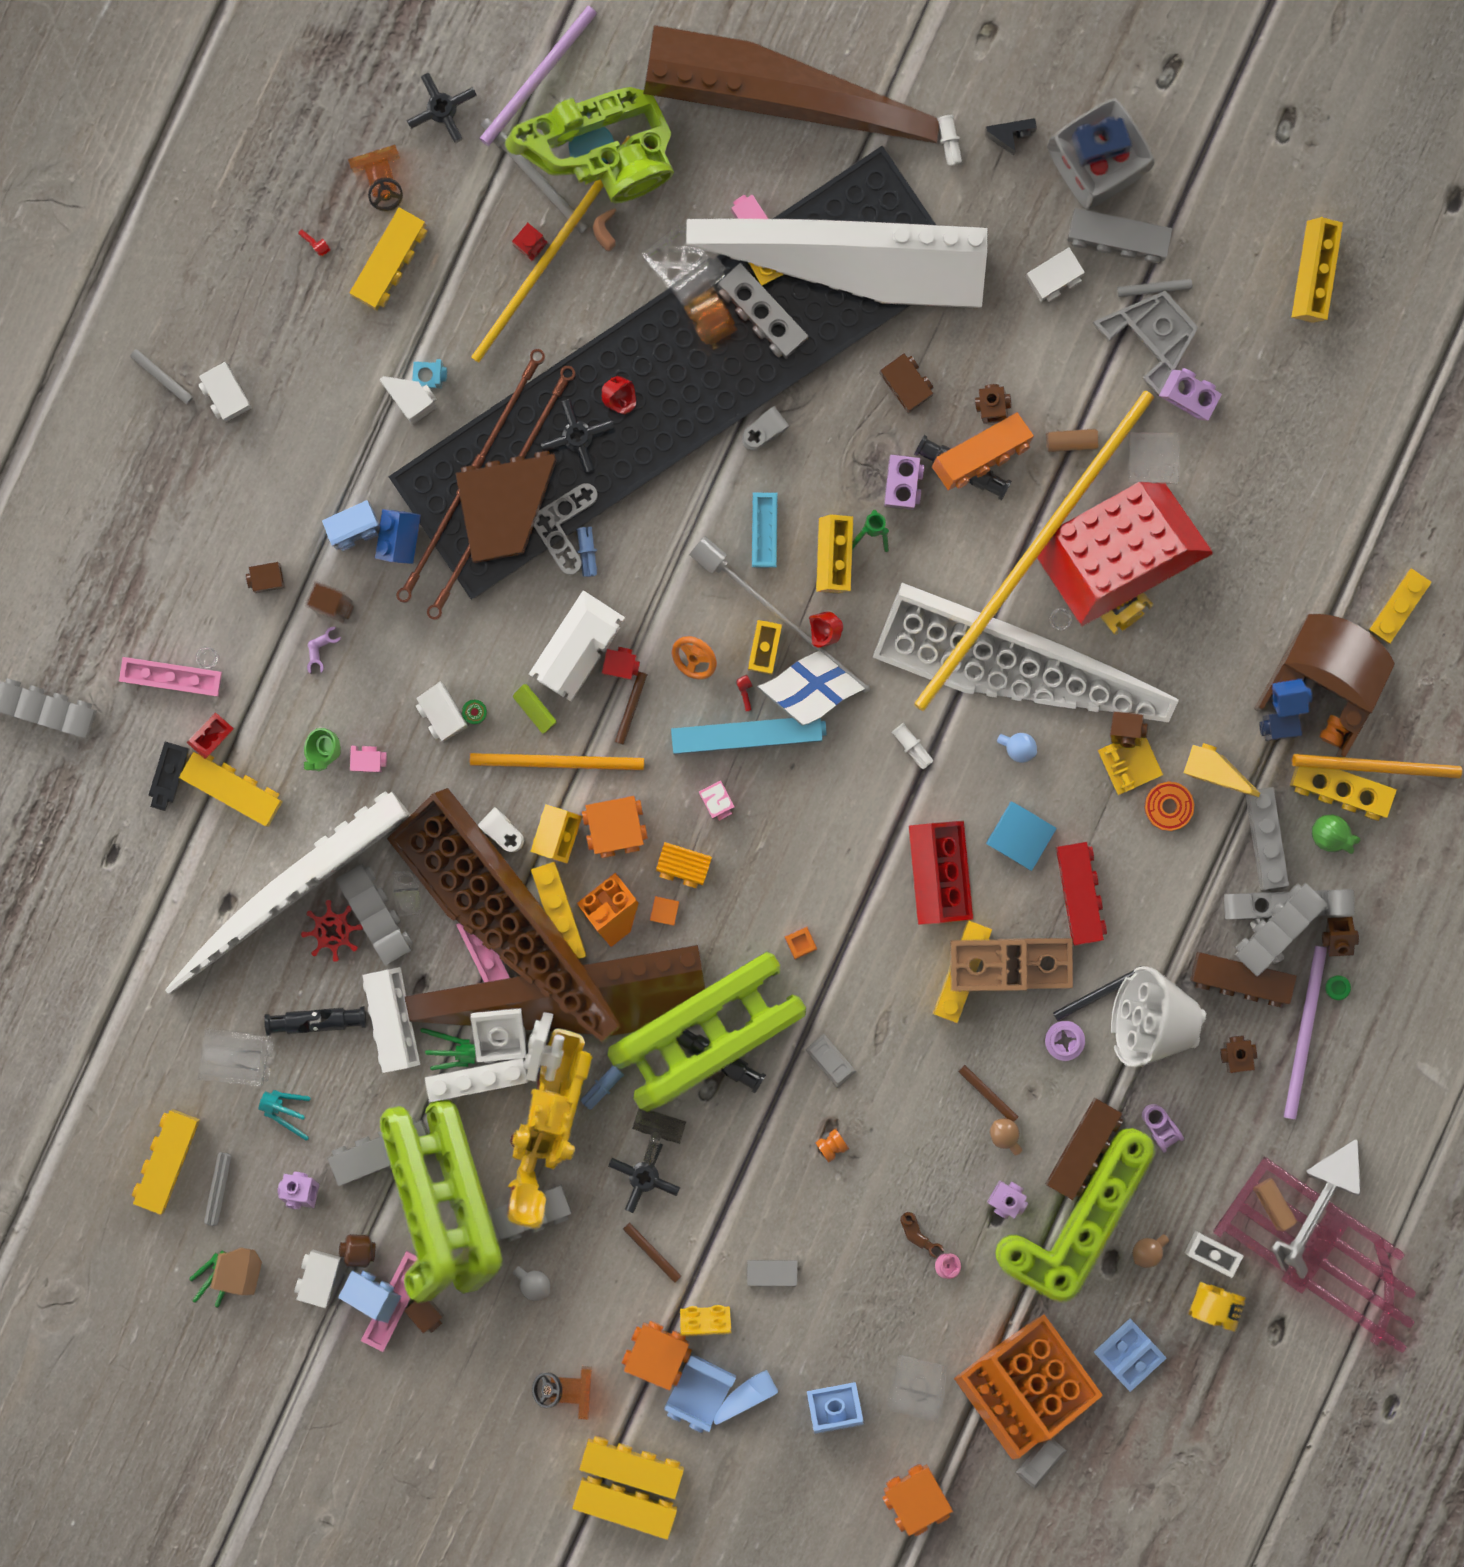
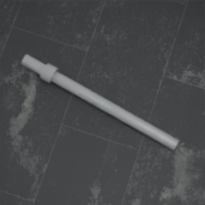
M486 118L481 123V126L486 130L492 122L489 118ZM501 131L493 142L498 148L502 147L569 219L574 210L525 157L511 154L506 149L505 141L508 135ZM582 219L576 225V228L581 233L589 227Z

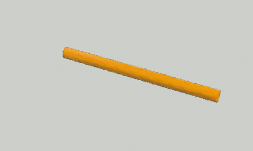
M470 753V765L644 770V758Z
M1293 754L1292 766L1446 778H1461L1462 776L1461 766Z

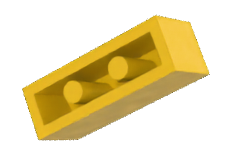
M830 514L819 518L816 592L840 594L851 591L853 516Z

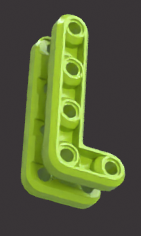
M769 952L763 953L608 1048L607 1056L614 1067L623 1069L635 1063L645 1078V1085L634 1090L633 1099L639 1109L648 1112L667 1103L806 1016V1006L800 997L792 994L780 1005L767 1007L758 992V986L763 984V980L771 975L775 976L780 973L781 965L774 954ZM740 999L750 1014L751 1019L745 1023L743 1028L729 1033L718 1018L717 1012L727 1002ZM698 1024L708 1037L710 1045L704 1048L705 1051L698 1056L694 1055L687 1058L678 1045L676 1037L682 1034L681 1031L685 1028ZM654 1050L660 1051L669 1066V1071L659 1076L654 1074L645 1059L646 1055Z
M449 1099L431 1102L426 1108L425 1114H427V1122L430 1129L429 1135L418 1136L409 1111L401 1106L386 1109L380 1118L382 1137L417 1254V1261L405 1274V1290L409 1298L418 1303L433 1300L452 1281L455 1289L463 1294L478 1291L496 1275L502 1264L501 1252L460 1114L455 1103ZM435 1153L444 1177L442 1182L432 1183L424 1163V1155ZM449 1200L458 1227L457 1229L446 1231L437 1204L438 1202ZM463 1248V1251L453 1261L452 1250Z
M1124 1128L1118 1131L1111 1140L1108 1149L1101 1158L1052 1249L1046 1250L1016 1234L1007 1235L997 1243L995 1249V1258L1003 1271L1055 1301L1066 1302L1073 1299L1079 1293L1153 1159L1155 1152L1151 1138L1134 1128ZM1136 1143V1150L1133 1153H1129L1131 1144ZM1112 1187L1111 1195L1104 1197L1105 1190ZM1083 1232H1088V1237L1080 1241V1235ZM1014 1252H1021L1018 1259L1011 1260V1255ZM1064 1276L1062 1283L1055 1284L1058 1277Z

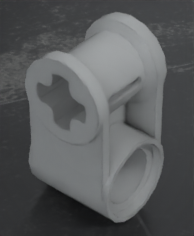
M773 406L744 431L742 442L747 449L758 450L771 439L784 432L790 425ZM749 433L759 435L758 443L749 441Z

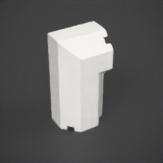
M582 591L529 675L534 678L538 674L537 680L562 697L567 693L566 699L572 702L601 658L598 652L600 650L602 652L606 651L620 629L617 624L618 621L623 623L625 617L587 592Z

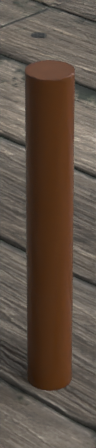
M638 671L615 739L616 743L625 744L648 674Z
M966 1065L958 1071L1006 1119L1015 1121L1019 1117Z
M630 1222L623 1228L631 1239L674 1283L681 1277L676 1269Z

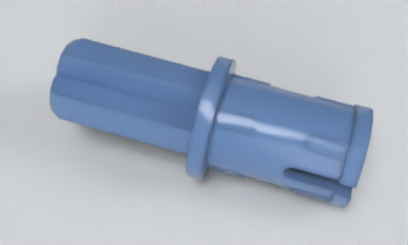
M581 527L576 530L579 542L577 554H580L582 561V575L584 577H592L597 575L595 559L597 549H594L592 527Z
M612 1065L599 1081L595 1080L596 1084L584 1095L581 1102L588 1109H592L606 1094H610L609 1090L624 1077V1074Z

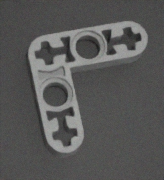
M588 483L579 485L539 510L534 524L536 531L556 563L567 575L577 574L582 567V561L560 525L596 502L598 493L595 487ZM582 489L592 490L591 500L588 502L586 499L579 501L578 503L581 507L577 509L575 502L570 496L575 494L577 499L582 496ZM563 501H568L572 504V511L568 515H562L558 511V506ZM541 515L545 518L548 516L551 518L548 521L551 529L555 526L558 528L557 531L551 532L546 538L543 534L548 531L543 525L538 526L537 524L540 522L539 517ZM556 535L564 539V546L558 550L553 549L550 545L551 538ZM568 547L571 549V552H567L569 558L572 560L577 559V562L574 564L576 567L574 570L570 568L565 569L566 560L564 557L561 556L558 559L556 556L566 551Z

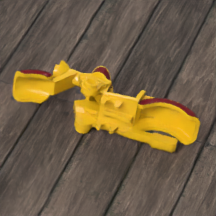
M555 1029L546 1044L552 1046L555 1035H562L564 1037L562 1046L563 1056L561 1065L556 1070L555 1079L553 1081L546 1080L545 1073L547 1067L540 1065L537 1089H532L531 1091L533 1096L528 1124H521L519 1130H516L510 1139V1143L514 1148L512 1158L521 1160V1163L517 1170L516 1179L507 1186L511 1189L508 1204V1220L530 1228H537L542 1224L546 1202L544 1193L538 1190L534 1171L537 1160L546 1158L545 1167L555 1169L557 1164L563 1160H571L574 1153V1145H571L568 1140L583 1081L588 1078L592 1061L591 1054L582 1051L585 1044L584 1038L580 1034L563 1029Z

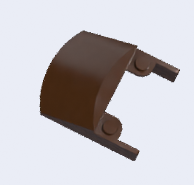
M1308 614L1254 709L1256 711L1263 710L1273 693V683L1302 679L1303 681L1304 677L1347 701L1340 715V722L1349 733L1336 754V757H1346L1369 715L1372 714L1395 663L1381 642L1355 623L1332 615Z

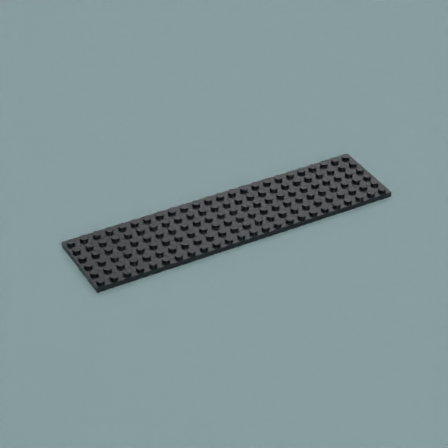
M883 145L773 218L936 225ZM719 254L528 382L486 454V460L481 468L486 467L485 463L500 461V464L510 463V458L519 456L553 395L552 391L561 377V369L564 366L573 367L575 378L569 381L561 397H558L525 456V459L535 458V453L543 452L541 443L563 435V430L568 425L561 404L564 400H571L577 421L584 422L589 427L612 420L614 429L592 436V442L587 447L594 468L591 472H584L578 452L569 449L566 445L549 451V455L554 454L556 456V464L539 510L584 483L593 485L598 493V498L592 506L560 525L566 536H569L578 528H581L911 305L880 303L868 297L856 296L851 292L841 289L836 290L824 284L813 283L784 274L762 285V287L808 335V339L787 359L782 355L777 357L769 348L771 343L766 337L761 339L753 331V323L749 319L744 321L735 311L738 307L732 301L727 303L718 293L721 290L718 287V283L740 263L758 281L749 262L738 261L730 258V256ZM741 289L737 296L740 300L746 301L751 298L752 294L748 289ZM758 307L754 311L755 316L759 319H764L769 314L768 310L764 307ZM776 325L771 329V333L775 337H782L786 332L781 325ZM569 369L563 373L566 378H570L573 374ZM615 376H621L631 381L634 385L636 406L626 414L618 413L606 407L602 401L603 385ZM513 393L388 476L412 513L421 515L420 525L430 540H432L457 495L458 483L456 473H460L463 467L471 466L477 454H480ZM575 430L571 440L575 439L576 442L582 441L581 436L584 433ZM582 489V496L577 499L575 494L570 496L575 502L577 509L581 507L578 503L579 501L586 499L588 502L591 500L592 490ZM461 501L435 546L452 572H454L469 545ZM568 501L561 502L558 506L559 513L562 515L570 514L572 504ZM541 515L539 517L540 522L537 523L538 526L543 525L548 531L543 534L545 538L551 532L558 530L557 526L553 529L549 526L548 521L551 520L549 516L545 518ZM533 526L524 554L476 564L472 561L470 554L457 580L469 598L473 600L548 550ZM559 535L553 536L550 540L551 547L563 540V537Z

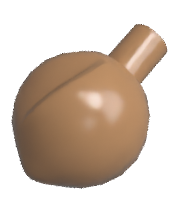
M1006 1118L995 1120L989 1130L994 1145L1002 1149L1009 1148L1014 1155H1019L1022 1152V1148L1017 1143L1020 1135L1017 1124Z
M1163 1234L1157 1240L1152 1238L1139 1240L1134 1245L1132 1252L1135 1264L1143 1268L1158 1265L1163 1257L1162 1248L1169 1243L1168 1237Z

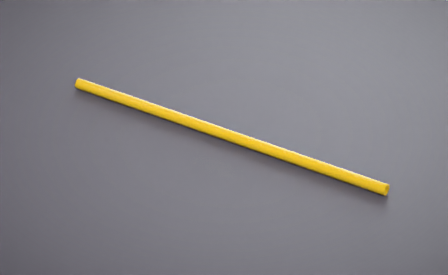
M1144 391L924 689L914 703L918 709L925 711L1153 401L1154 396L1150 392Z

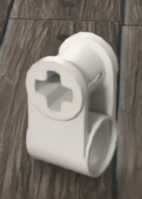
M496 807L478 824L492 840H495L506 851L517 852L524 845L523 835ZM508 835L512 837L517 836L515 839L516 846H507L509 842L507 839Z

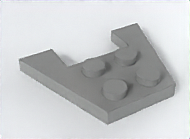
M1166 291L1093 322L1094 326L1108 341L1128 325L1158 358L1160 362L1142 378L1158 396L1171 371L1176 368L1198 329L1197 325Z

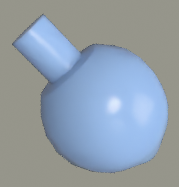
M1017 733L1011 737L1000 734L997 739V743L1006 746L1009 757L1016 762L1025 763L1037 755L1036 742L1027 733Z

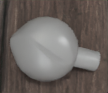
M520 1266L513 1271V1274L521 1280L520 1290L525 1298L531 1301H540L549 1296L550 1281L544 1273L540 1271H530L527 1273Z

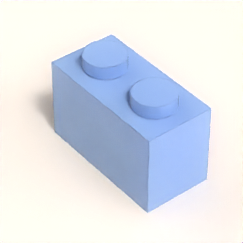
M363 1270L362 1273L351 1271L338 1298L374 1320L388 1323L401 1298L399 1294L393 1292L395 1287L384 1281L378 1283L375 1281L376 1276L368 1271Z

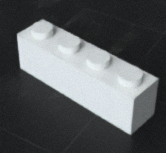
M398 967L363 975V988L368 999V1013L372 1019L373 1037L377 1043L378 1062L382 1068V1073L420 1065L412 1022L409 1021L405 1002L406 992L401 968Z
M525 1058L425 1077L429 1102L528 1083L529 1080L526 1079L527 1069L523 1068Z

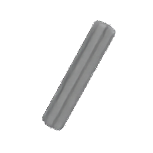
M225 1152L218 1153L204 1220V1223L210 1226H216L219 1222L232 1157L231 1154Z

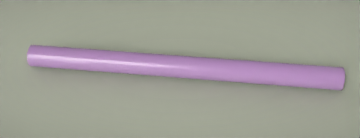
M590 6L585 8L479 139L485 145L490 146L597 15L593 8Z
M1315 946L1284 1112L1285 1118L1296 1119L1327 954V948Z

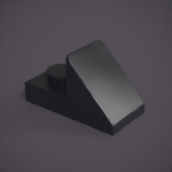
M1032 118L986 126L985 136L1012 155H1015L1016 150L1013 136L1017 135V139L1031 137L1032 133L1037 129L1036 120Z

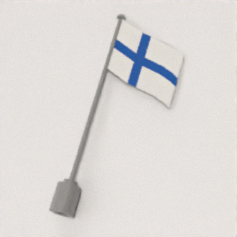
M706 536L701 539L689 554L711 574L714 571L719 573L723 570L812 645V639L725 566L728 563L725 560L727 557L725 552ZM813 646L817 652L797 661L775 679L757 686L760 691L802 726L821 718L841 701L861 691L868 693L871 689L869 684L866 686L822 647L817 648Z

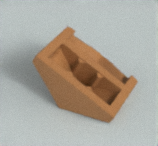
M239 1248L228 1253L219 1254L210 1288L238 1295H254L262 1261L256 1251Z

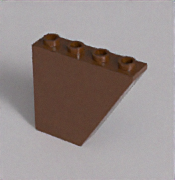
M549 451L535 453V458L525 459L524 456L510 458V463L500 464V461L485 463V468L476 469V466H467L461 468L460 473H456L472 561L475 564L524 554L556 464V456L554 454L549 455Z

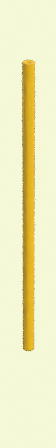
M627 136L622 144L626 143L630 139V136ZM601 179L594 182L471 356L477 363L482 360L604 187Z

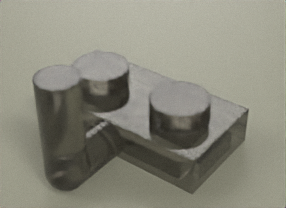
M638 1109L632 1129L651 1135L643 1159L644 1162L647 1164L653 1163L660 1138L680 1144L686 1121L650 1110L646 1112Z

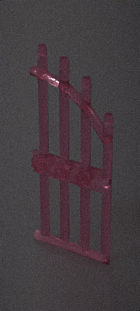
M1264 1156L1213 1230V1233L1220 1238L1224 1232L1228 1233L1283 1271L1285 1274L1281 1280L1302 1294L1306 1288L1361 1325L1373 1334L1370 1341L1376 1346L1382 1340L1388 1345L1393 1346L1395 1350L1403 1353L1406 1345L1400 1340H1396L1393 1335L1386 1331L1391 1317L1401 1321L1404 1326L1409 1328L1414 1324L1412 1318L1404 1315L1402 1311L1394 1306V1288L1399 1292H1403L1406 1297L1411 1299L1416 1295V1292L1411 1287L1406 1286L1404 1282L1393 1275L1387 1253H1390L1395 1259L1402 1260L1405 1254L1400 1249L1395 1248L1393 1244L1329 1201L1325 1209L1327 1213L1321 1222L1317 1223L1312 1235L1304 1246L1305 1250L1301 1256L1308 1272L1304 1279L1298 1276L1295 1267L1289 1265L1287 1271L1282 1270L1273 1252L1231 1224L1238 1211H1240L1290 1246L1291 1242L1295 1241V1237L1286 1231L1276 1230L1272 1221L1245 1203L1251 1192L1254 1191L1253 1187L1259 1184L1260 1179L1267 1170L1314 1203L1317 1202L1320 1196L1319 1193ZM1286 1201L1296 1220L1304 1225L1308 1216ZM1348 1226L1374 1243L1380 1266L1340 1239ZM1336 1247L1384 1281V1299L1329 1262L1326 1258L1332 1249ZM1321 1267L1383 1310L1378 1325L1313 1281L1312 1279Z

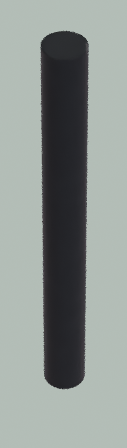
M1134 970L1053 1012L1056 1020L1059 1021L1118 990L1126 977H1132L1135 973Z

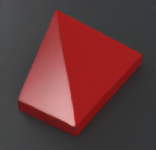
M215 712L188 740L187 744L206 759L234 728Z

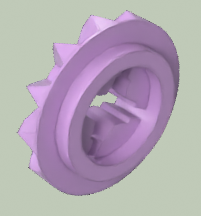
M1060 1021L1052 1025L1046 1033L1045 1045L1048 1052L1054 1058L1069 1061L1078 1057L1083 1051L1085 1036L1082 1029L1075 1023ZM1062 1030H1064L1067 1037L1075 1038V1040L1068 1043L1067 1052L1063 1044L1054 1043L1062 1038Z

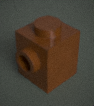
M1113 712L1110 733L1111 743L1120 744L1125 748L1141 746L1142 738H1147L1148 724L1144 723V716L1142 714Z

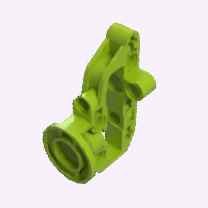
M633 87L617 89L576 103L574 98L564 100L557 104L550 113L529 119L515 126L505 141L506 149L511 154L522 155L550 175L575 174L580 183L585 182V185L601 179L610 201L614 204L624 203L646 195L666 183L674 174L673 168L665 154L671 136L668 124L655 97L643 94L644 90ZM639 114H645L651 126L649 130L632 135L622 145L615 141L592 149L588 154L577 158L572 156L566 159H559L551 151L552 148L560 147L568 141L571 142L576 136ZM537 129L542 130L544 135L538 133ZM644 143L649 144L652 149L647 148ZM601 158L606 159L609 162V165L605 164Z

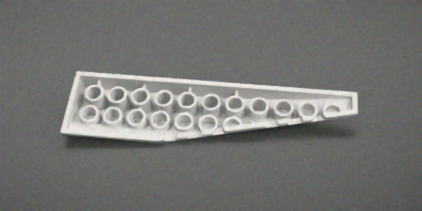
M687 219L686 245L715 254L719 253L730 256V258L738 261L743 260L753 263L755 266L767 267L782 274L813 283L824 284L836 290L841 289L851 292L856 296L874 299V301L880 303L969 308L982 307L987 258V228L796 219Z
M901 583L873 658L932 680L980 615V612ZM992 618L944 684L969 694L977 692L990 697H1011V700L1017 701L1025 699L1032 700L1038 704L1076 709V707L1087 708L1088 711L1094 712L1101 710L1142 714L1144 719L1163 722L1170 721L1178 703L1177 698L1111 666L995 618Z
M386 791L374 799L375 805L369 809L364 806L354 814L356 819L348 824L344 821L334 829L336 833L329 839L325 835L315 842L316 848L275 878L238 910L194 955L165 991L168 994L175 992L402 824L410 814L395 793L391 792L388 794Z

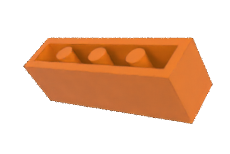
M1017 412L941 454L935 459L932 468L948 491L954 487L960 489L969 483L970 478L974 476L979 478L985 475L993 465L1001 466L1010 459L1011 455L1015 453L1020 455L1030 448L1029 444L1034 435Z

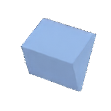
M856 1382L807 1391L814 1434L864 1425Z

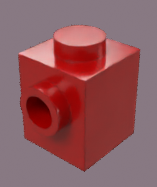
M618 647L617 651L607 649L602 674L632 681V676L638 675L640 661H636L637 656L632 654V649Z

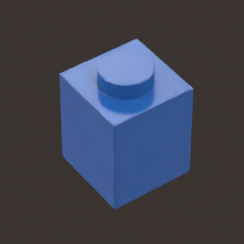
M1302 679L1272 684L1273 706L1279 717L1309 713V703L1312 702V694L1310 688H1306Z

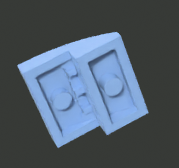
M1131 1319L1126 1321L1094 1351L1097 1357L1130 1392L1167 1359Z

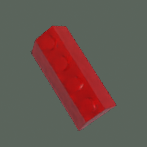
M964 821L909 825L918 925L973 920Z

